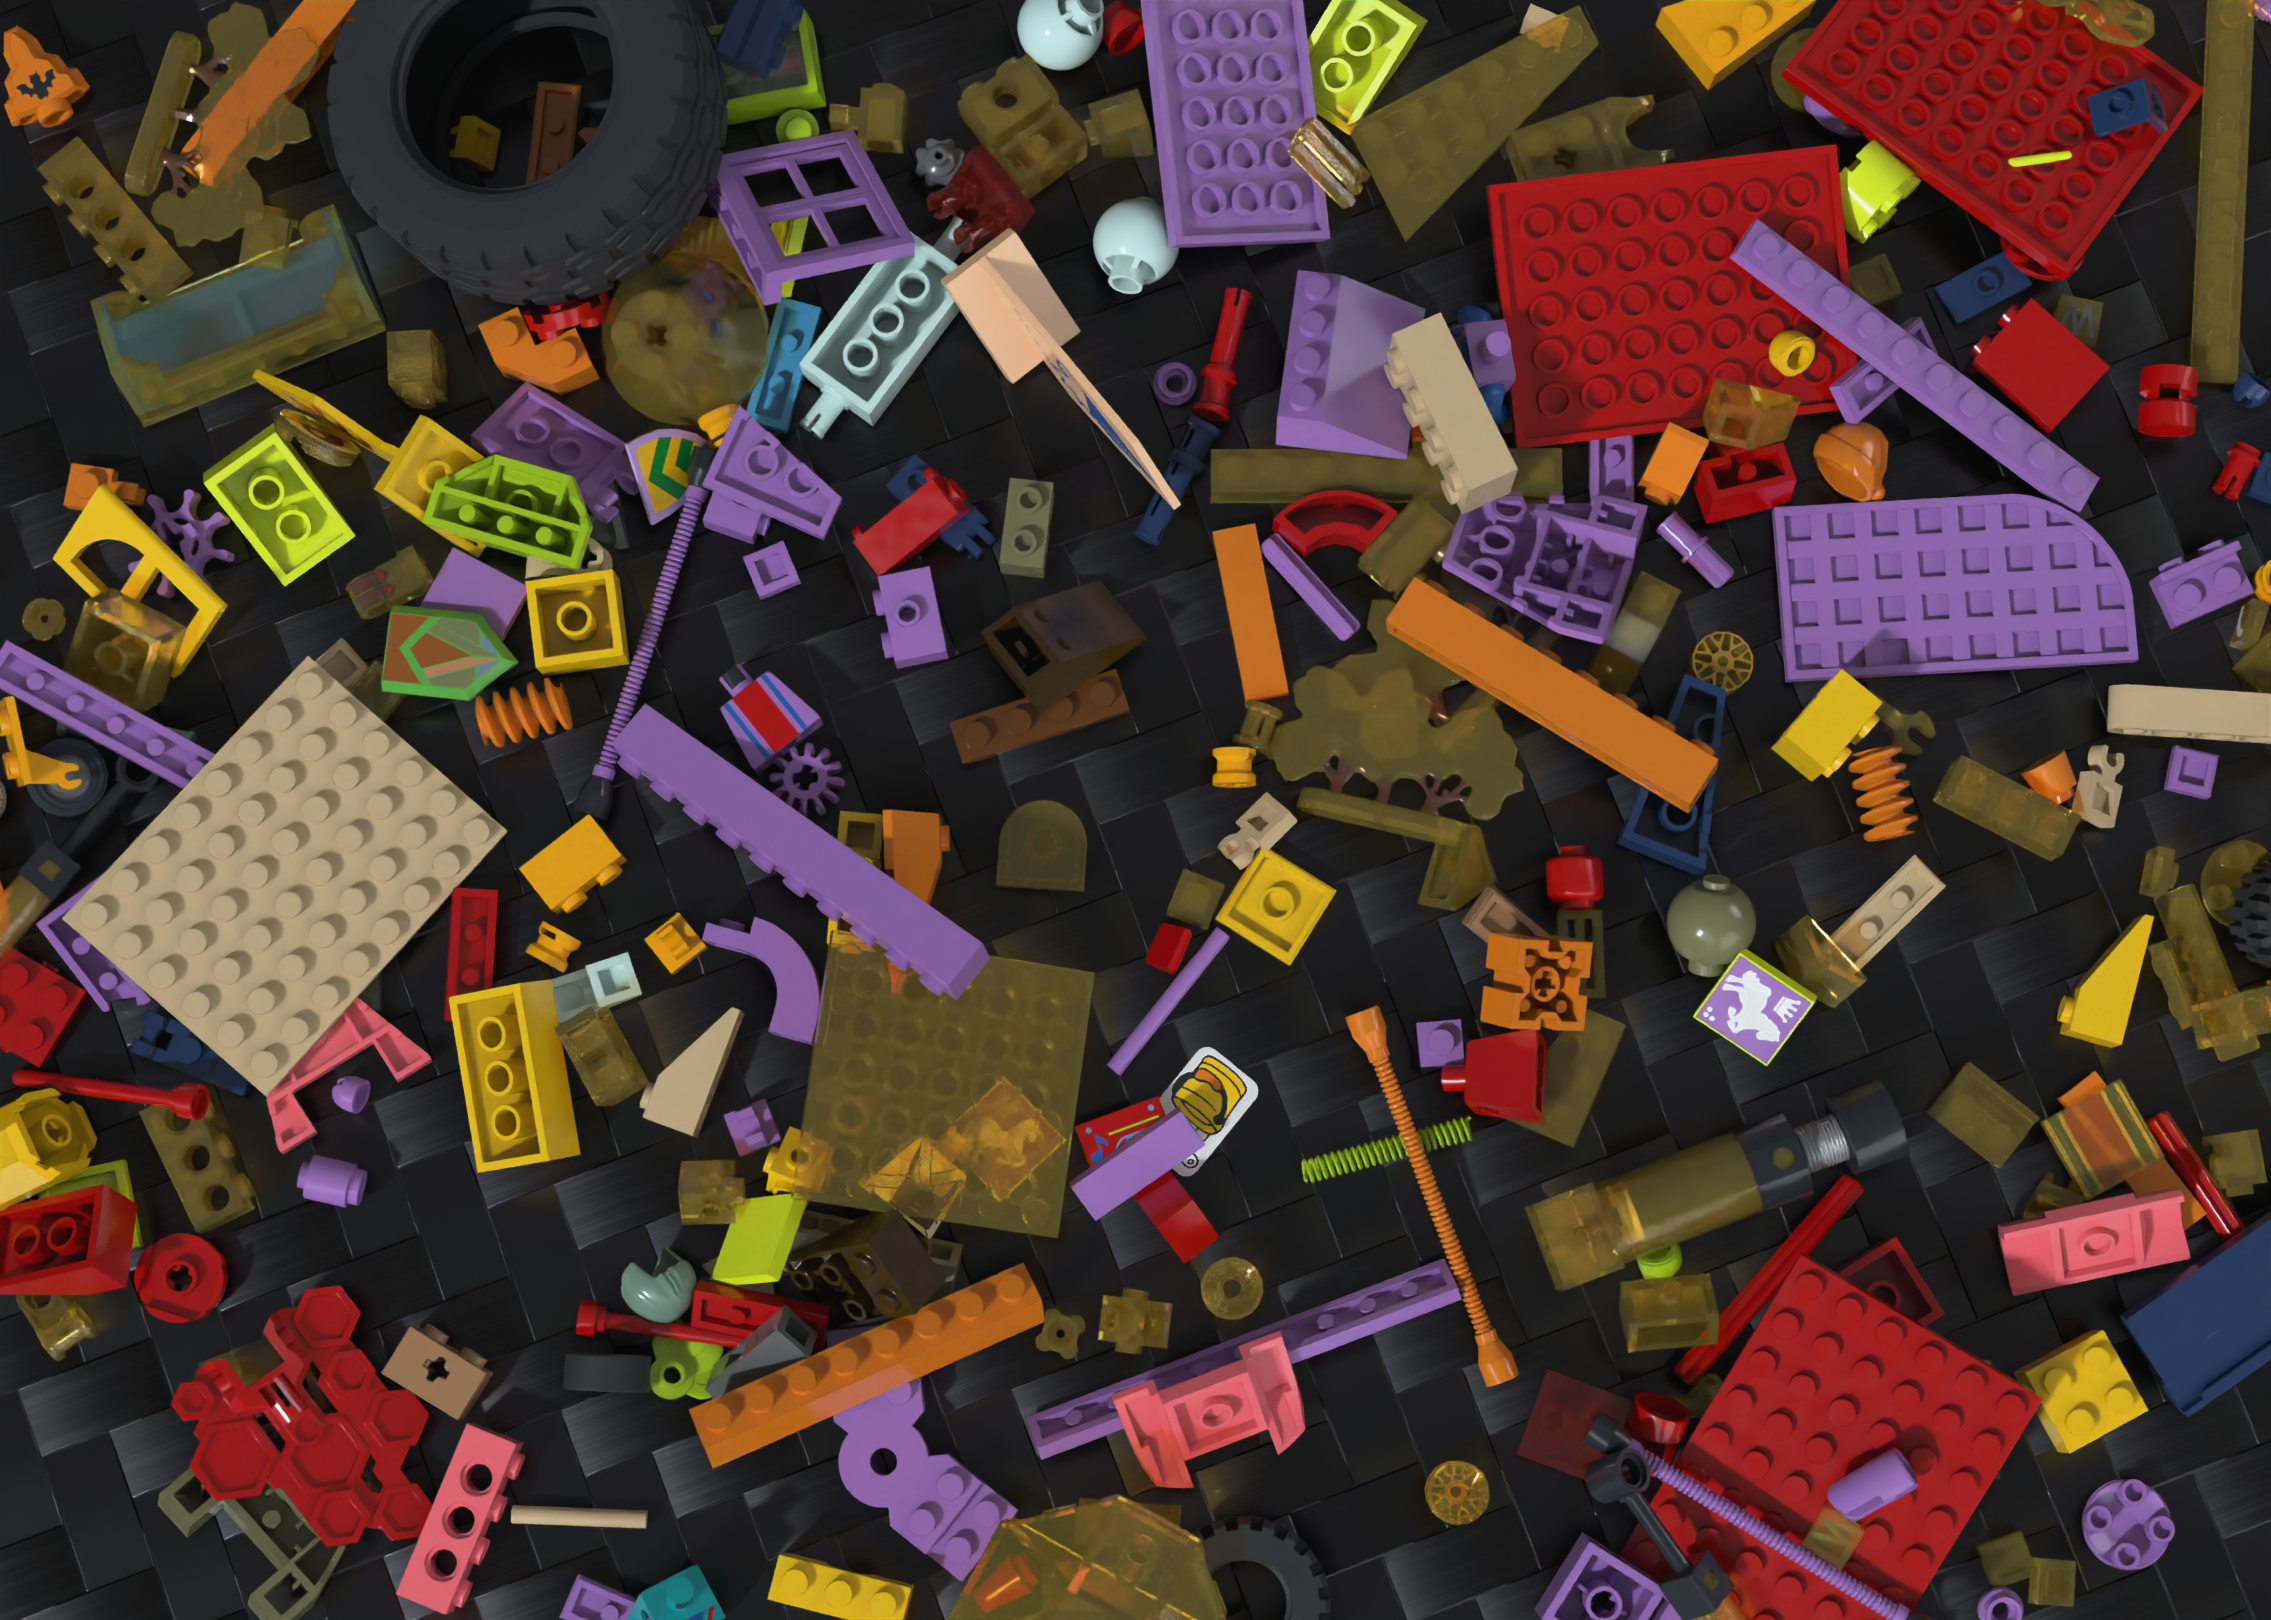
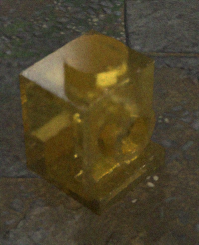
M2258 1129L2202 1137L2203 1146L2212 1145L2214 1154L2209 1155V1168L2212 1178L2215 1181H2219L2220 1189H2226L2227 1197L2253 1194V1184L2267 1182Z

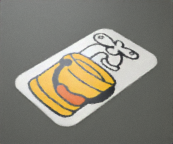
M1204 1047L1198 1050L1159 1098L1165 1115L1179 1106L1205 1143L1204 1147L1172 1168L1181 1176H1192L1198 1171L1258 1096L1257 1084L1211 1047Z

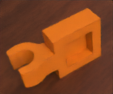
M72 463L63 505L68 509L83 511L96 489L100 485L105 484L126 505L143 507L146 490L139 488V485L135 483L117 482L119 473L114 469Z

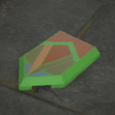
M393 605L390 612L382 671V691L471 701L484 691L486 686L503 673L508 672L519 662L481 614Z

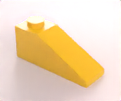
M2145 914L2135 918L2070 991V995L2063 996L2057 1013V1021L2062 1022L2060 1034L2109 1048L2122 1045L2154 916Z

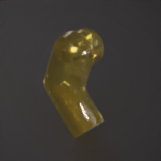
M1708 1373L1703 1375L1686 1395L1663 1393V1395L1669 1396L1684 1405L1690 1412V1418H1701L1723 1380L1716 1374Z

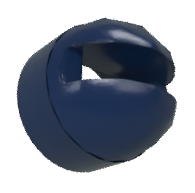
M2245 370L2239 377L2233 388V396L2236 402L2241 401L2245 396L2247 397L2243 405L2245 408L2258 407L2271 395V388L2262 379L2248 370Z

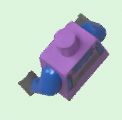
M1499 302L1464 305L1457 313V321L1460 325L1449 328L1495 423L1501 425L1504 434L1512 433L1510 406L1503 403V398L1514 383L1516 373L1507 325L1504 319H1500Z

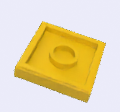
M1260 847L1215 920L1290 966L1337 890L1271 849L1266 852Z

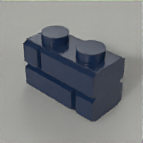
M735 0L714 47V52L720 57V61L741 71L744 70L764 80L768 79L771 69L778 70L784 60L786 46L783 45L789 29L792 31L796 30L803 15V6L800 5L801 0Z

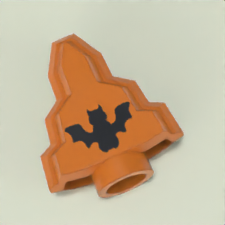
M18 25L4 32V57L10 68V72L4 82L9 99L4 106L12 126L28 125L39 121L43 127H53L68 120L74 113L71 104L83 97L86 91L91 88L78 68H68L59 55L45 53L39 41Z

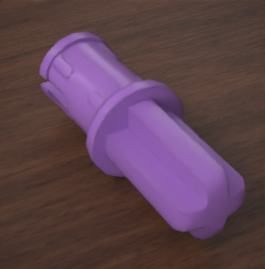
M1676 511L1657 528L1656 532L1683 556L1681 561L1684 564L1688 561L1715 588L1722 587L1732 577L1734 573L1733 568L1706 543L1709 538L1706 536L1701 538Z

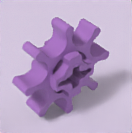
M190 489L184 492L182 507L173 513L168 512L163 498L149 495L147 502L155 511V521L149 528L212 589V586L203 575V568L206 562L213 558H219L228 563L234 561L233 553L226 550H216L212 543L214 531L221 526L228 525L230 517L216 512L208 520L200 521L196 514V508L201 500V495ZM182 521H187L189 523L183 525ZM177 535L182 536V537H184L185 539H183V540L179 543V541H178V539H177V538H178ZM179 544L181 547V552L174 550L176 547H178ZM141 559L128 565L130 572L133 573ZM162 573V581L157 589V593L172 598L175 595V585Z

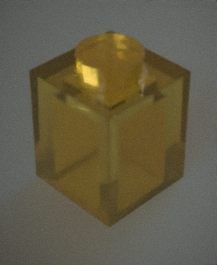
M1184 868L1168 906L1167 915L1208 931L1223 895L1225 885Z

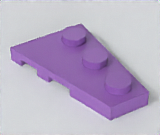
M740 405L738 406L703 481V487L824 540L842 502V498L803 462L801 463L782 446L781 442L769 431L767 432L745 409Z

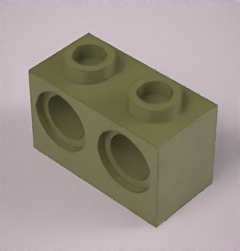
M1010 478L999 561L1002 574L1044 578L1055 496L1054 483Z

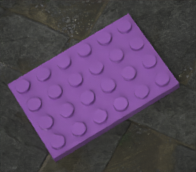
M1140 0L1169 248L1323 242L1330 239L1303 0Z

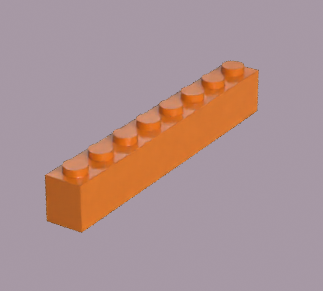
M1416 577L1413 578L1386 619L1388 633L1689 814L1717 770L1719 759L1713 756L1715 752L1710 746L1695 738H1692L1689 742L1675 733V726L1664 718L1654 715L1651 719L1637 711L1638 705L1629 697L1618 692L1612 696L1598 687L1600 682L1589 673L1580 669L1574 673L1562 666V659L1549 649L1539 647L1536 650L1523 642L1524 636L1514 628L1502 624L1499 628L1485 619L1487 617L1486 613L1474 604L1464 602L1461 605L1448 597L1449 591L1439 583L1427 579L1424 583Z
M1021 1263L925 1305L917 1314L891 1320L689 1409V1412L714 1469L1045 1322L1042 1300L1024 1263Z

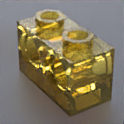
M431 329L387 332L388 384L403 403L409 404V407L413 409H431L436 407V402H448L446 350Z
M590 1006L554 1028L596 1106H614L646 1087L649 1083L609 1007Z

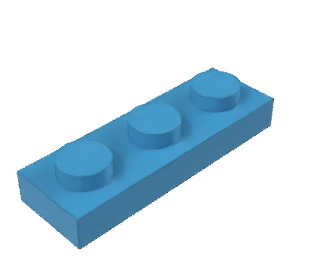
M781 297V302L777 304L746 410L763 428L788 434L804 379L799 363L814 344L823 313L821 307Z

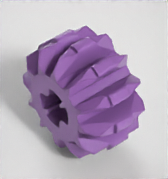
M806 743L804 756L799 755L795 746L789 747L788 752L793 759L790 763L781 757H777L775 760V764L784 773H772L769 775L771 783L782 785L775 789L772 794L781 800L788 797L785 803L793 809L800 803L799 812L806 818L810 814V805L815 806L820 816L825 815L826 809L821 801L826 798L835 805L840 801L839 797L830 791V788L840 789L845 787L844 779L831 777L842 770L840 762L835 761L826 765L831 756V752L827 748L821 750L817 757L814 758L815 748L812 743ZM806 771H811L814 778H818V782L811 783L809 790L803 791L800 783H796L797 779L804 778Z

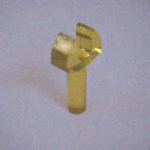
M1867 688L1868 691L1883 702L1875 711V714L1893 729L1894 741L1891 746H1902L1903 751L1900 752L1901 754L1914 756L1920 754L1922 749L1909 739L1908 730L1916 728L1921 734L1932 738L1936 732L1930 717L1923 711H1919L1915 715H1902L1876 693Z

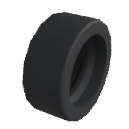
M566 1353L563 1388L566 1390L598 1392H649L651 1357L624 1354Z

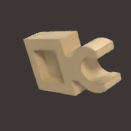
M2097 745L2090 748L2088 753L2090 771L2080 772L2071 810L2072 814L2099 828L2114 827L2123 789L2122 785L2114 781L2116 775L2121 772L2124 766V755L2122 753L2107 754L2109 748L2107 745Z
M1266 792L1235 822L1240 830L1225 837L1217 848L1241 870L1252 861L1254 851L1259 846L1267 852L1298 821L1288 809Z

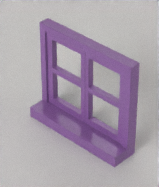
M853 129L724 154L713 186L705 188L764 306L781 302L783 282L914 255L915 241ZM840 157L856 188L813 196L797 165ZM786 168L802 199L759 207L743 176ZM865 204L882 236L840 245L823 213ZM811 215L828 247L785 256L769 224Z

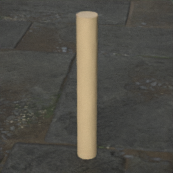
M513 1505L511 1523L647 1528L648 1510Z

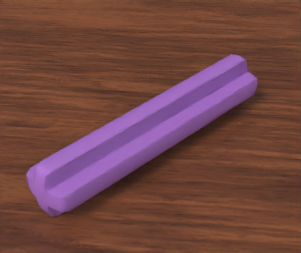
M1275 533L1260 546L1261 553L1340 640L1345 641L1358 631L1361 626L1360 622L1280 534Z

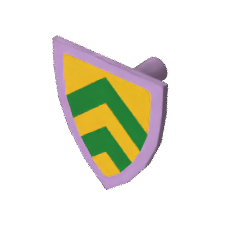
M675 428L656 429L640 435L625 444L650 525H654L668 517L686 502L685 493L688 487L687 466L694 446H700L710 449L708 446L709 442L699 435Z

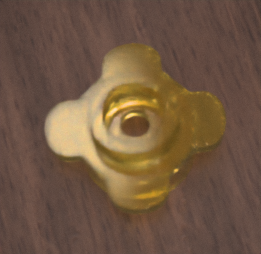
M1055 1308L1048 1309L1044 1312L1045 1323L1042 1333L1035 1339L1037 1348L1044 1352L1048 1350L1059 1352L1065 1359L1073 1358L1078 1353L1076 1343L1079 1334L1086 1327L1084 1320L1080 1316L1070 1318L1061 1315L1059 1310ZM1057 1330H1064L1065 1335L1063 1338L1056 1336Z

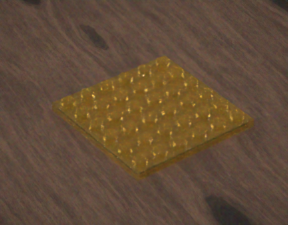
M832 930L791 1199L876 1212L898 1209L903 1216L1058 1238L1095 973L989 955L990 960L956 1001L945 992L941 996H937L919 981L922 975L911 967L906 971L896 967L884 955L887 950L876 942L870 947L860 941L852 932Z

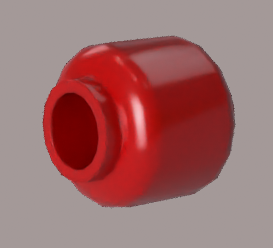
M1587 846L1561 847L1560 856L1552 857L1547 861V896L1551 902L1559 904V910L1593 909L1594 902L1603 897V862L1600 857L1587 854Z

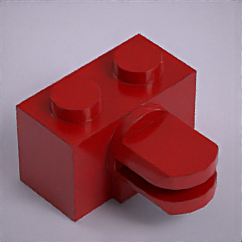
M1743 422L1713 425L1710 427L1707 438L1710 441L1707 448L1711 459L1699 462L1693 484L1706 524L1790 504L1797 479L1783 442L1757 448L1756 443L1751 442Z

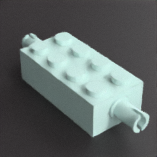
M954 216L951 220L952 222L934 246L927 244L910 232L915 241L914 255L875 263L799 363L803 376L819 387L823 393L805 418L799 422L808 432L813 431L815 437L822 440L826 431L843 409L851 410L874 426L958 314L960 309L940 280L958 267L954 261L971 238L976 235V231L969 224L962 225V219Z

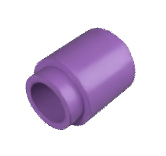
M314 1155L310 1163L303 1162L298 1175L297 1187L303 1189V1197L306 1199L345 1208L349 1204L358 1206L364 1194L367 1171L358 1169L357 1164Z

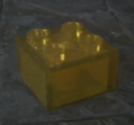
M111 588L85 601L63 671L131 709L143 713L163 701L187 627Z

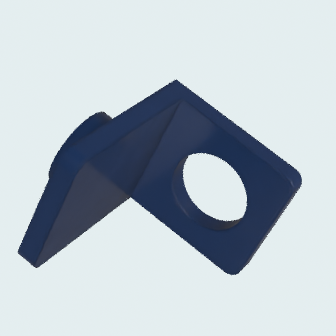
M2144 78L2093 94L2088 98L2094 134L2098 137L2144 122H2148L2160 133L2167 131L2161 95Z

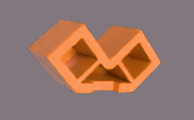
M518 307L478 325L495 364L505 377L519 382L520 380L523 382L527 381L558 396H563L600 379L576 328L537 345Z

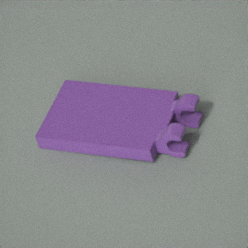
M527 381L471 434V446L488 457L497 454L575 477L584 503L593 515L604 523H609L619 512V509L612 505L618 499V495L607 488L614 479L627 493L635 496L639 492L625 442Z

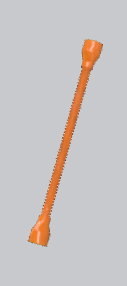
M1376 1005L1347 1016L1345 1019L1353 1039L1365 1051L1369 1063L1376 1066L1374 1070L1378 1071L1376 1075L1380 1077L1378 1080L1382 1082L1380 1084L1381 1087H1384L1382 1091L1386 1093L1387 1103H1390L1389 1108L1392 1109L1391 1114H1394L1393 1119H1396L1397 1130H1400L1399 1135L1403 1136L1401 1137V1140L1405 1141L1403 1145L1407 1146L1405 1151H1409L1407 1156L1411 1157L1409 1161L1413 1162L1411 1166L1415 1168L1413 1170L1414 1173H1417L1415 1177L1419 1178L1417 1182L1421 1184L1419 1186L1420 1189H1423L1422 1194L1425 1195L1424 1200H1427L1426 1205H1429L1428 1210L1431 1211L1430 1215L1433 1216L1432 1221H1435L1434 1226L1438 1227L1436 1228V1231L1439 1232L1438 1237L1441 1238L1440 1242L1444 1243L1442 1247L1446 1248L1444 1250L1445 1254H1448L1446 1258L1450 1259L1448 1263L1452 1264L1450 1268L1454 1270L1452 1272L1453 1275H1456L1455 1280L1458 1281L1457 1286H1460L1459 1291H1462L1463 1302H1466L1467 1312L1471 1313L1469 1314V1317L1472 1318L1471 1323L1474 1324L1473 1328L1477 1329L1474 1337L1478 1345V1366L1486 1387L1511 1380L1519 1376L1520 1373L1512 1353L1499 1339L1496 1329L1489 1325L1490 1320H1487L1488 1315L1485 1314L1486 1310L1483 1309L1484 1304H1481L1482 1299L1478 1298L1480 1294L1476 1293L1478 1289L1475 1287L1476 1283L1472 1282L1474 1278L1470 1277L1472 1273L1468 1271L1470 1268L1466 1266L1468 1264L1467 1261H1464L1466 1257L1462 1255L1464 1253L1463 1250H1460L1461 1245L1458 1244L1459 1239H1456L1457 1234H1454L1455 1229L1452 1228L1453 1224L1450 1223L1451 1218L1448 1217L1449 1213L1445 1212L1447 1210L1446 1207H1443L1445 1203L1441 1202L1443 1197L1439 1196L1441 1192L1437 1191L1439 1187L1435 1185L1437 1182L1433 1180L1435 1178L1434 1175H1431L1433 1171L1429 1169L1431 1166L1427 1164L1428 1159H1425L1426 1154L1423 1153L1424 1148H1421L1422 1143L1419 1142L1420 1138L1417 1137L1418 1132H1415L1416 1127L1412 1126L1414 1122L1410 1121L1412 1119L1409 1116L1410 1111L1406 1110L1408 1106L1404 1105L1406 1101L1402 1099L1404 1098L1403 1094H1400L1402 1090L1398 1089L1400 1085L1396 1084L1398 1080L1394 1078L1396 1075L1392 1073L1393 1068H1390L1391 1062H1388L1390 1053L1386 1045V1024L1380 1008Z

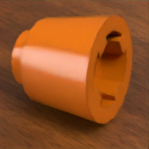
M2065 749L2039 759L2020 773L2042 802L2049 800L2051 805L2055 806L2075 795L2072 787L2077 784V780Z

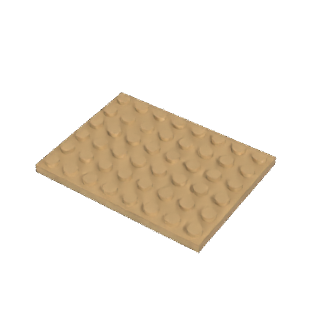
M307 656L62 919L267 1097L452 895L453 888H458L504 838L508 831Z

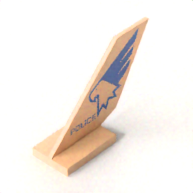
M1011 228L1006 229L940 280L1007 380L1012 384L1044 360L1071 398L1174 510L1181 505L1137 437L1061 348L1062 345L1077 335L1080 329L1015 231Z

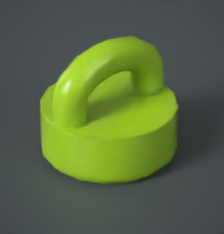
M1653 1237L1645 1241V1246L1641 1244L1636 1250L1637 1263L1645 1281L1650 1284H1659L1670 1279L1682 1265L1683 1257L1680 1246L1676 1240L1670 1237Z

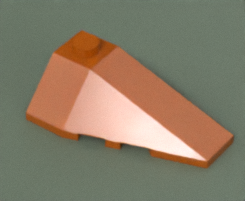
M883 810L884 865L887 875L930 905L942 866V852L950 851L949 825H941V818L939 814ZM889 961L891 993L893 996H903L911 967L903 971Z

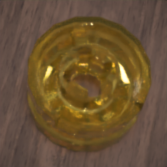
M1237 1257L1222 1258L1213 1263L1204 1273L1201 1282V1297L1207 1309L1217 1317L1227 1320L1242 1319L1251 1314L1260 1304L1263 1295V1282L1258 1270L1247 1260ZM1235 1280L1239 1283L1241 1290L1236 1297L1230 1298L1225 1295L1223 1286L1226 1281Z

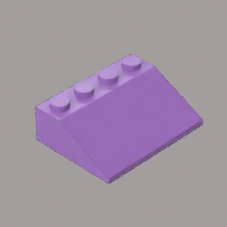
M1298 270L1277 414L1276 445L1407 460L1411 424L1403 409V403L1407 401L1400 387L1394 389L1391 386L1385 373L1384 365L1388 363L1386 352L1390 347L1392 333L1424 320L1425 309L1343 275Z

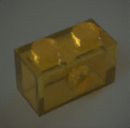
M1710 1273L1620 1282L1619 1311L1628 1352L1718 1344L1719 1312Z

